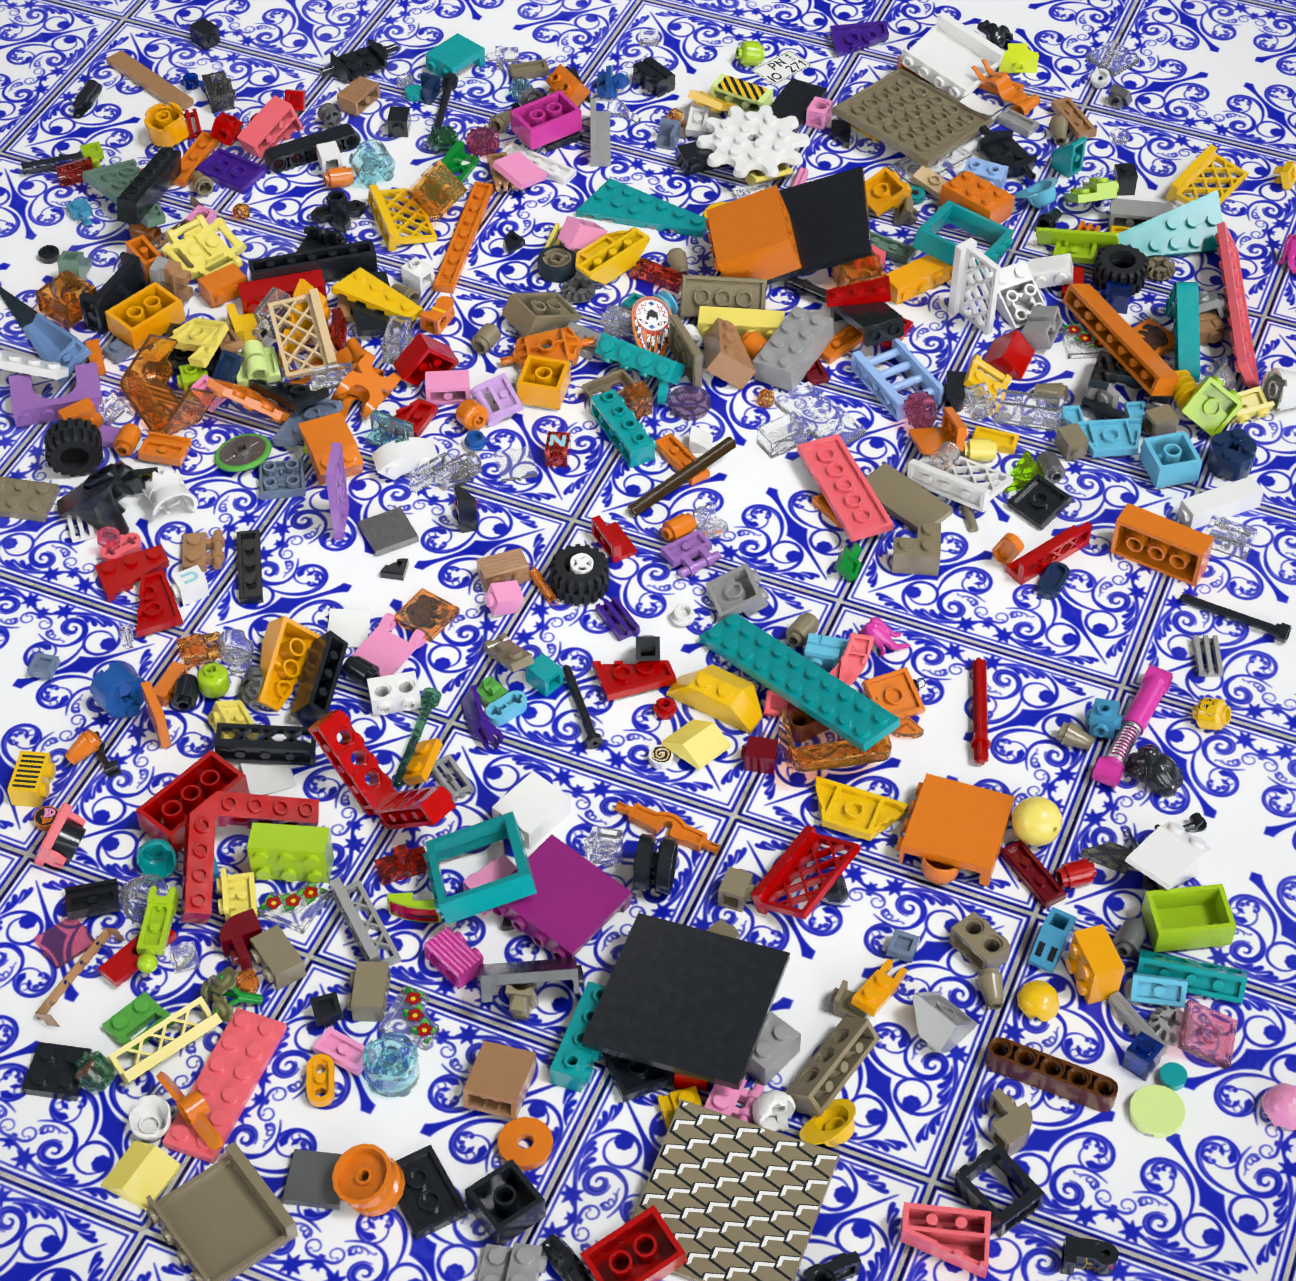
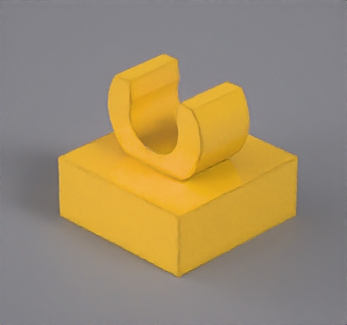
M1286 161L1283 167H1275L1273 174L1280 175L1274 181L1277 184L1282 183L1283 189H1291L1296 181L1294 161Z

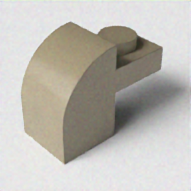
M999 1087L991 1092L988 1108L999 1119L991 1124L989 1139L995 1146L999 1145L1009 1156H1012L1026 1145L1029 1139L1033 1116L1027 1102L1017 1107L1014 1099L1010 1095H1006Z

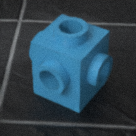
M1095 698L1092 711H1087L1085 725H1089L1090 736L1114 739L1115 732L1121 729L1123 716L1120 715V701Z

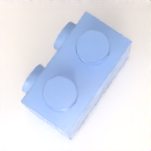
M970 157L962 173L966 170L973 172L978 177L990 181L991 184L1003 189L1007 181L1008 166Z

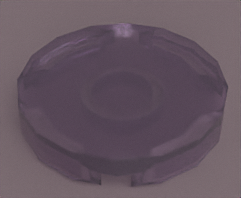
M686 385L678 387L668 397V410L676 418L678 416L683 417V420L686 421L703 418L711 409L709 393L698 386Z

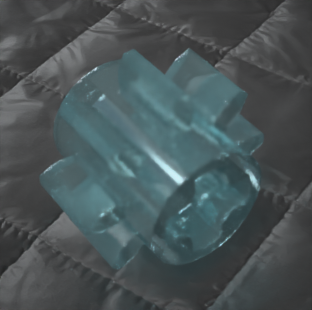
M517 77L511 81L509 94L512 95V99L519 101L517 98L521 90L531 88L533 85L529 84V80L526 78Z

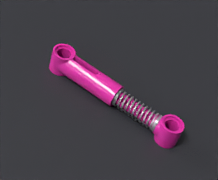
M1151 664L1149 665L1142 684L1123 717L1120 731L1105 757L1100 756L1095 765L1092 780L1116 789L1124 772V762L1137 738L1145 731L1162 696L1166 695L1174 675L1172 672Z

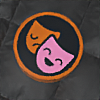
M45 806L38 809L34 814L36 827L41 831H49L59 812L58 809L53 806Z

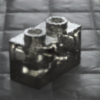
M220 71L201 75L204 93L211 112L217 113L235 109L236 92L232 87L231 79L226 77L225 72Z

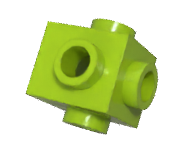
M190 364L179 366L180 375L176 376L179 389H184L186 399L196 398L189 388L204 374L208 376L207 370L203 371L202 367L190 366Z

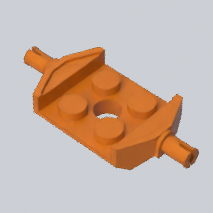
M562 327L520 337L516 340L513 355L500 358L501 365L503 367L515 363L522 370L527 356L534 355L565 361L572 360L573 366H575L580 356V349L595 345L593 336L580 339V336H577L570 327ZM546 344L552 345L551 347L546 349L542 348V346Z

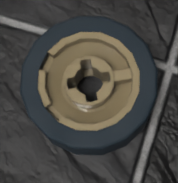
M555 245L544 248L537 257L539 275L548 282H565L572 279L577 272L575 269L576 253L564 246Z

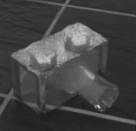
M390 315L381 343L383 363L393 364L415 338L413 337L411 317Z

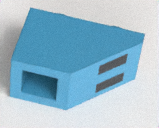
M1052 907L1040 929L1028 963L1053 974L1073 936L1077 917Z

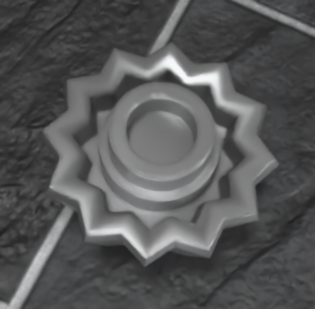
M533 87L521 90L517 98L519 100L518 104L523 106L543 98V93L539 91V88L534 89Z

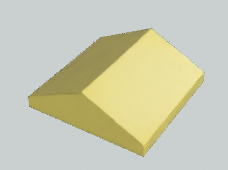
M784 163L777 166L779 175L775 178L766 177L760 170H751L745 177V180L749 187L785 178L793 173V169Z
M696 719L691 720L661 742V745L698 770L728 750L731 745L714 722Z
M134 1141L102 1182L101 1186L147 1210L149 1206L146 1197L150 1195L155 1202L179 1171L181 1164L156 1145Z

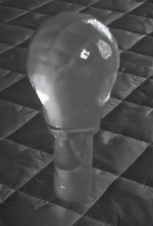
M614 98L607 103V111H610L611 115L628 118L637 124L640 123L642 117L631 112L620 99Z

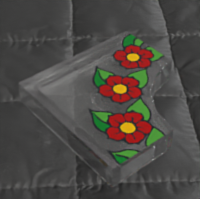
M1082 324L1061 326L1060 335L1067 359L1097 358L1100 350L1109 352L1093 334L1084 329Z
M306 882L299 889L292 892L276 893L271 891L257 910L258 916L304 934L329 898V890Z
M404 985L378 1026L379 1032L427 1051L440 1031L439 1025L433 1022L426 1013V1006L429 1000L428 994Z

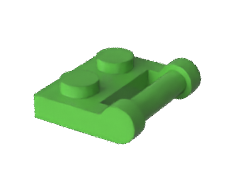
M143 992L105 1021L102 1026L104 1031L122 1047L133 1039L130 1038L156 1018L158 1020L138 1036L165 1020L171 1014L167 1010L165 1011L146 992ZM175 1022L167 1024V1028H170ZM162 1028L153 1034H158L162 1030ZM153 1037L145 1038L143 1044H145ZM138 1044L134 1045L130 1049L137 1050ZM127 1052L130 1056L135 1055L134 1053Z

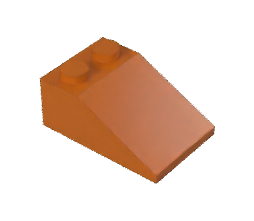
M341 412L298 424L319 485L326 484L325 475L332 442L342 444L346 478L362 473L364 462L357 443Z

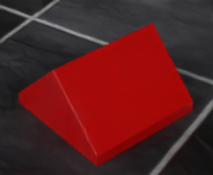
M1016 329L994 339L983 361L1001 373H1007L1013 379L1021 381L1035 354V350Z

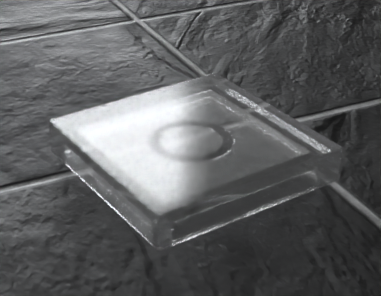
M1114 39L1086 54V60L1100 69L1108 70L1112 77L1140 63L1141 59L1139 55Z

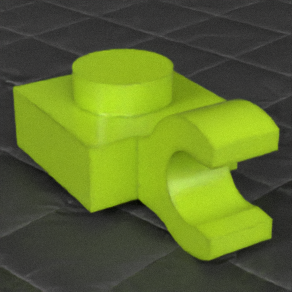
M99 141L80 145L84 162H91L93 169L101 167L100 159H104V153Z

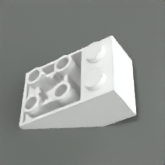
M1025 260L1001 268L996 310L1015 330L1025 326L1034 306H1046ZM986 282L985 285L990 293V288Z

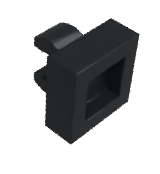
M336 992L310 998L317 1026L325 1025V1027L336 1025L335 1021L343 1019V1013Z

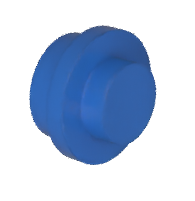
M473 430L467 433L464 444L469 450L477 451L486 446L487 440L481 431Z

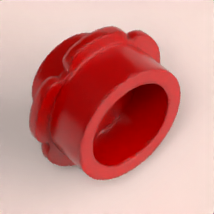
M666 697L656 700V704L653 705L656 716L662 720L671 719L677 711L676 702Z

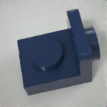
M422 73L420 80L424 104L432 105L441 93L439 76Z

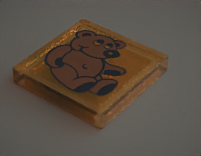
M421 588L394 615L395 619L393 621L413 633L416 629L425 632L423 637L431 642L460 613V610L454 604Z

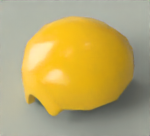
M1035 980L1027 982L1017 994L1018 1007L1029 1019L1037 1017L1042 1022H1047L1056 1017L1060 1009L1057 991L1046 981Z

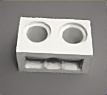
M415 671L367 679L373 716L421 708L420 691Z

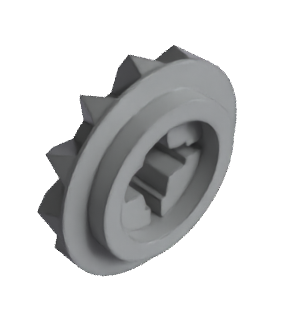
M1166 1004L1163 1008H1156L1150 1016L1149 1026L1166 1044L1183 1043L1192 1034L1193 1020L1189 1019L1188 1012L1180 1011L1178 1006L1171 1008ZM1173 1018L1175 1025L1169 1031L1167 1025L1170 1019Z

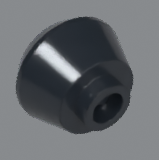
M843 874L836 879L835 883L823 897H827L828 902L844 903L849 898Z

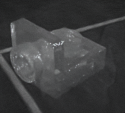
M114 392L99 405V408L95 409L96 413L99 412L104 423L108 426L116 421L124 412L131 417L134 415V412L130 409L132 404L124 396L120 398Z

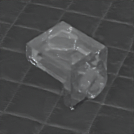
M710 503L692 511L697 525L696 530L700 529L707 538H718L722 533L729 531L728 523L716 516L713 504Z

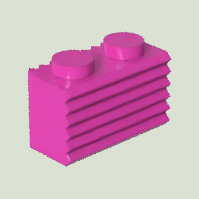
M446 927L424 944L426 959L440 973L446 976L457 989H461L480 974L479 965L483 964V955L477 948L471 949L460 932L454 933L449 927Z

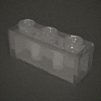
M998 388L993 423L1057 431L1061 423L1064 397Z

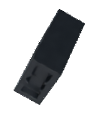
M999 1145L991 1150L986 1149L982 1151L975 1162L969 1166L967 1164L963 1165L955 1174L954 1191L973 1210L991 1211L990 1229L999 1238L1042 1207L1045 1192ZM994 1164L1024 1194L1001 1212L971 1182Z

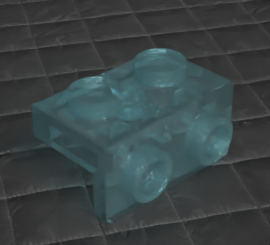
M375 409L370 414L372 431L366 437V443L380 448L394 440L395 443L408 441V437H414L413 423Z

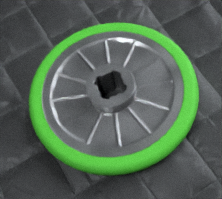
M260 434L238 435L227 440L217 449L214 458L215 463L225 471H246L263 463L269 457L272 445L268 438Z

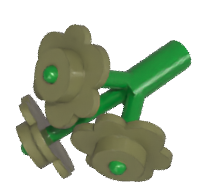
M230 966L217 975L210 976L208 981H204L201 987V996L204 997L205 1003L210 1004L213 999L212 1011L214 1014H218L222 1022L232 1021V1006L240 1002L261 1005L263 1002L262 994L241 992L235 986L239 973ZM226 997H231L234 999L227 1002Z

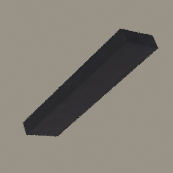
M260 529L236 532L240 605L264 603Z

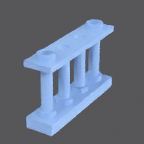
M898 338L892 339L891 350L871 358L865 357L860 350L852 353L851 370L897 421L905 419L907 405L927 397H931L938 405L942 404L943 385L932 376L909 351L906 344L902 343ZM894 357L900 363L882 371L874 367V365ZM906 370L912 376L894 384L889 383L885 379ZM915 384H919L924 389L906 397L900 396L897 392Z

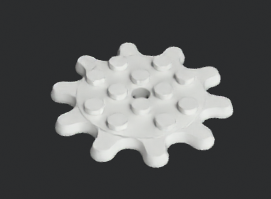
M768 105L761 106L758 112L749 111L747 113L739 106H731L728 111L729 118L727 119L708 117L704 127L711 131L712 134L701 135L696 141L698 148L714 151L707 159V164L710 167L729 164L734 167L733 175L736 178H745L751 170H760L766 177L775 178L779 175L777 167L779 164L801 165L803 158L794 149L810 145V139L807 134L792 132V130L799 126L798 119L795 116H788L782 119L776 118L773 115L772 108Z

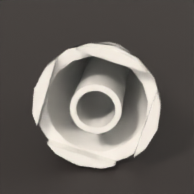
M1272 368L1271 371H1267L1263 377L1261 389L1265 393L1267 402L1274 401L1275 403L1270 412L1296 407V373L1281 368Z

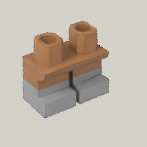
M157 256L149 268L151 284L156 281L177 298L189 301L193 295V287L186 285L191 280V271L182 269L181 262Z

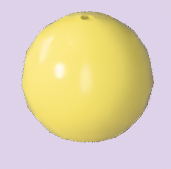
M1033 796L1024 799L1016 806L1011 822L1015 835L1024 844L1040 847L1050 844L1058 837L1062 829L1063 819L1059 808L1054 802L1045 797Z

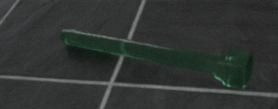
M428 687L423 690L420 698L422 709L393 780V785L397 788L401 787L404 782L402 778L413 756L415 747L420 741L431 710L440 703L442 694L437 689Z

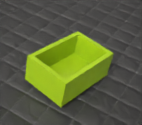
M252 822L247 852L251 871L254 872L255 878L261 880H285L287 882L303 881L315 884L330 882L334 853L329 827Z
M1223 884L1145 891L1141 912L1154 952L1232 944L1237 926Z

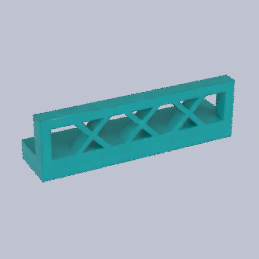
M1139 949L1136 973L1187 979V993L1243 1004L1248 979L1246 970Z

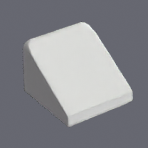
M691 425L689 451L705 453L712 448L713 435Z

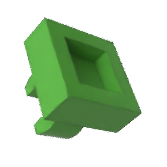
M490 676L482 680L481 685L477 687L480 701L486 707L508 693L507 689Z

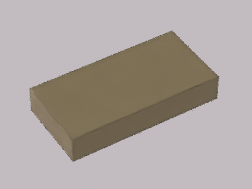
M545 59L508 65V71L513 82L550 76V70Z

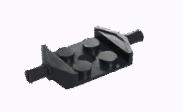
M368 39L367 47L342 54L338 57L331 52V64L319 69V74L323 77L332 73L342 81H348L359 77V75L362 76L388 67V54L398 51V45L394 43L383 46Z
M986 125L980 127L979 131L984 137L978 143V151L989 162L1008 166V178L1017 175H1025L1030 181L1036 178V174L1032 170L1037 162V154L1030 156L1013 139L1012 130L993 132Z

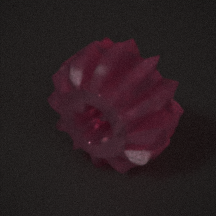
M486 125L484 127L477 126L476 129H470V133H467V148L469 152L473 153V156H487V154L496 153V150L499 149L500 139L498 131H495L493 127L487 128Z
M928 391L911 393L904 400L906 406L903 408L906 413L904 418L908 419V425H912L914 429L930 427L934 425L935 420H938L936 415L939 411L936 408L937 402H934V396L929 395Z

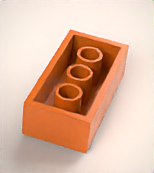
M1127 503L1116 520L1110 552L1196 587L1207 570L1214 537Z

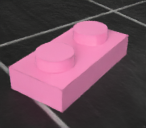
M328 1027L313 1045V1050L316 1054L330 1056L335 1064L357 1076L362 1073L374 1057L372 1049L331 1027Z

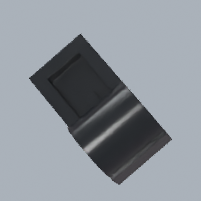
M857 1251L849 1254L841 1253L830 1262L823 1265L815 1264L809 1267L803 1274V1281H844L860 1274L861 1259Z

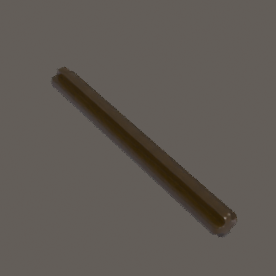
M730 436L725 438L627 507L628 513L632 517L641 514L736 448L735 440Z

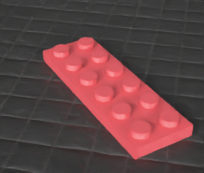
M839 434L797 445L798 454L850 542L893 531L894 523Z
M237 1008L235 1010L232 1021L226 1026L190 1091L191 1093L197 1090L208 1104L210 1113L205 1117L222 1137V1148L216 1151L211 1150L193 1126H190L183 1119L180 1112H178L162 1141L165 1148L212 1164L216 1162L287 1030L286 1023L244 1009Z

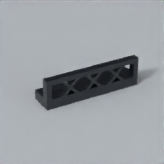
M217 723L214 747L215 753L227 762L316 766L317 742L309 732V727ZM222 731L234 732L236 736L232 739H223ZM251 733H258L262 737L257 740H250L246 736ZM276 734H283L287 738L283 741H275L271 737ZM301 735L312 736L311 743L300 742L297 738Z

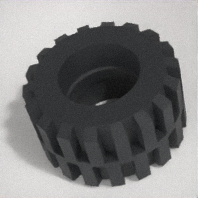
M1112 244L1109 247H1103L1102 250L1098 251L1095 258L1092 276L1094 285L1098 287V290L1104 291V294H1110L1113 297H1127V295L1133 296L1135 293H1139L1144 287L1148 268V259L1145 257V254L1139 252L1138 248H1133L1130 245Z
M82 418L61 419L57 424L53 423L50 425V429L46 430V435L44 436L45 459L48 466L53 468L54 472H61V475H70V477H75V475L84 476L85 473L90 474L94 472L93 469H97L100 463H102L103 447L101 432L95 424L91 425V421H82Z
M575 544V546L569 545L566 546V549H560L558 554H554L550 562L552 591L560 601L564 600L566 604L574 603V606H579V604L589 605V602L595 603L598 601V598H603L605 592L609 589V562L605 558V554L599 552L598 548H591L587 544L585 546H580V544ZM578 553L587 554L593 559V569L583 575L572 574L569 572L571 558Z

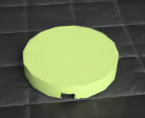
M1153 1084L1143 1086L1134 1093L1130 1100L1129 1116L1133 1125L1140 1132L1152 1134L1157 1138L1172 1136L1180 1130L1185 1119V1106L1175 1091L1165 1086Z

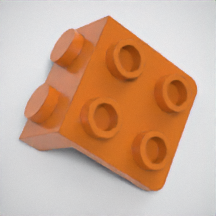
M944 407L941 427L909 429L908 435L919 452L924 455H933L934 453L952 454L964 451L965 439L968 438V427L963 423L953 407Z

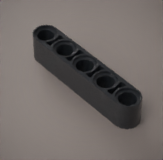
M341 124L270 147L265 150L263 158L274 173H280L317 161V144L336 141L339 151L342 153L356 148L360 143V136L350 124Z

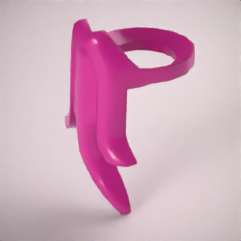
M1290 233L1285 240L1283 257L1277 264L1282 265L1287 261L1288 268L1295 275L1296 234Z
M879 617L870 618V621L864 625L859 633L874 636L873 644L879 649V657L884 656L886 653L883 645L891 650L911 647L910 644L906 643L896 644L891 637H900L902 632H893Z

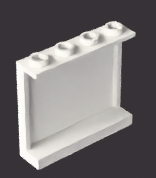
M942 12L938 16L936 25L909 50L903 48L900 63L960 101L983 83L978 79L971 67L975 65L981 74L989 77L990 75L987 73L981 60L985 59L990 68L995 71L1001 65L1005 51L947 13Z

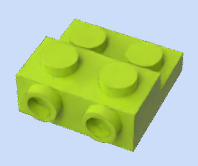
M1091 177L1089 182H1082L1083 188H1072L1070 193H1064V201L1084 203L1117 198L1119 185L1117 180L1110 181L1108 177Z
M1206 375L1193 391L1194 394L1180 409L1183 414L1211 437L1220 433L1244 405L1239 400L1241 396L1233 389H1230V391L1226 390L1223 387L1224 382L1216 375L1213 377Z

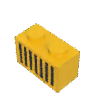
M20 751L7 789L12 805L42 808L44 798L49 796L50 780L56 774V764L52 762L50 753Z

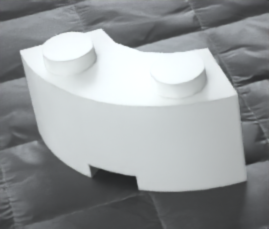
M408 437V441L395 443L394 440L381 446L372 453L377 473L392 480H396L401 475L411 472L426 474L440 460L434 442L420 437Z

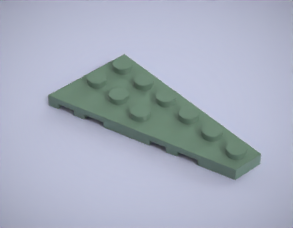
M135 159L83 171L82 179L117 205L119 195L141 170L136 166ZM155 203L140 223L147 228H155L157 225L165 224L166 216L161 206Z

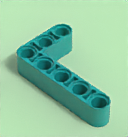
M1175 282L1166 300L1165 308L1166 317H1174L1175 370H1188L1194 382L1198 383L1200 380L1198 282Z

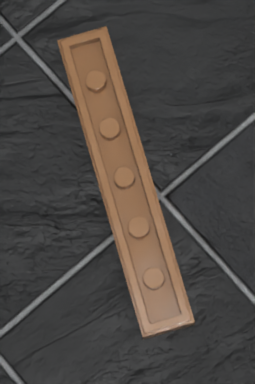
M122 50L106 58L108 65L165 104L169 105V102L176 103L181 107L182 111L194 105L193 98Z

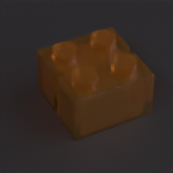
M441 160L432 163L406 192L435 221L440 219L468 189Z
M873 249L872 256L832 266L831 276L837 287L885 277L887 274L881 264L878 263L879 260Z
M65 270L52 280L53 286L52 283L48 282L37 290L35 294L41 313L65 327L71 328L83 319L79 295L83 291L95 295L97 290L95 286Z

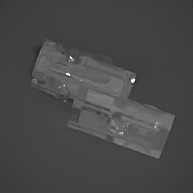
M473 451L466 452L454 459L444 452L409 472L410 489L416 493L423 488H427L432 483L442 491L450 489L454 485L462 486L472 477L474 478L482 472L481 459Z

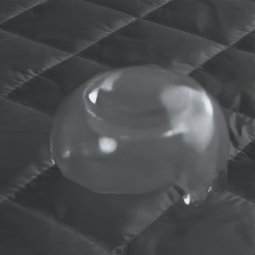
M225 630L218 636V656L229 665H243L254 655L253 640L249 641L243 630Z

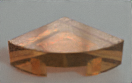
M907 715L900 720L901 726L890 733L898 738L902 736L916 739L924 735V729Z

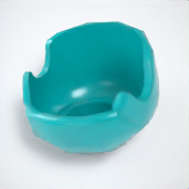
M155 838L147 840L138 848L136 855L137 865L140 867L144 877L160 880L167 878L174 872L176 854L168 841Z

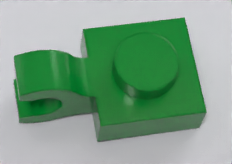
M856 542L851 549L846 546L839 553L834 566L838 573L849 583L856 580L862 565L858 560L862 548Z

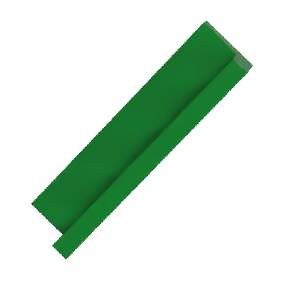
M457 140L421 185L423 203L444 208L480 162L479 157L466 154L464 142ZM463 160L471 162L470 164H461ZM462 172V175L452 176L454 173ZM451 183L453 184L452 187H448V188H444V187H443L444 185H447V184H451ZM437 196H444L442 200L435 199Z

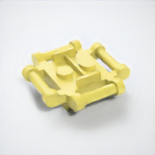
M199 214L194 217V220L174 230L169 229L165 232V236L171 244L164 245L161 248V253L164 257L181 262L182 269L191 271V280L194 278L199 279L232 263L238 268L243 266L242 260L238 255L242 254L247 246L243 241L238 240L221 217L208 225L204 216ZM220 231L233 247L229 248L216 232ZM184 234V238H183V239L179 240V239L177 238V237H179V236H181V235Z

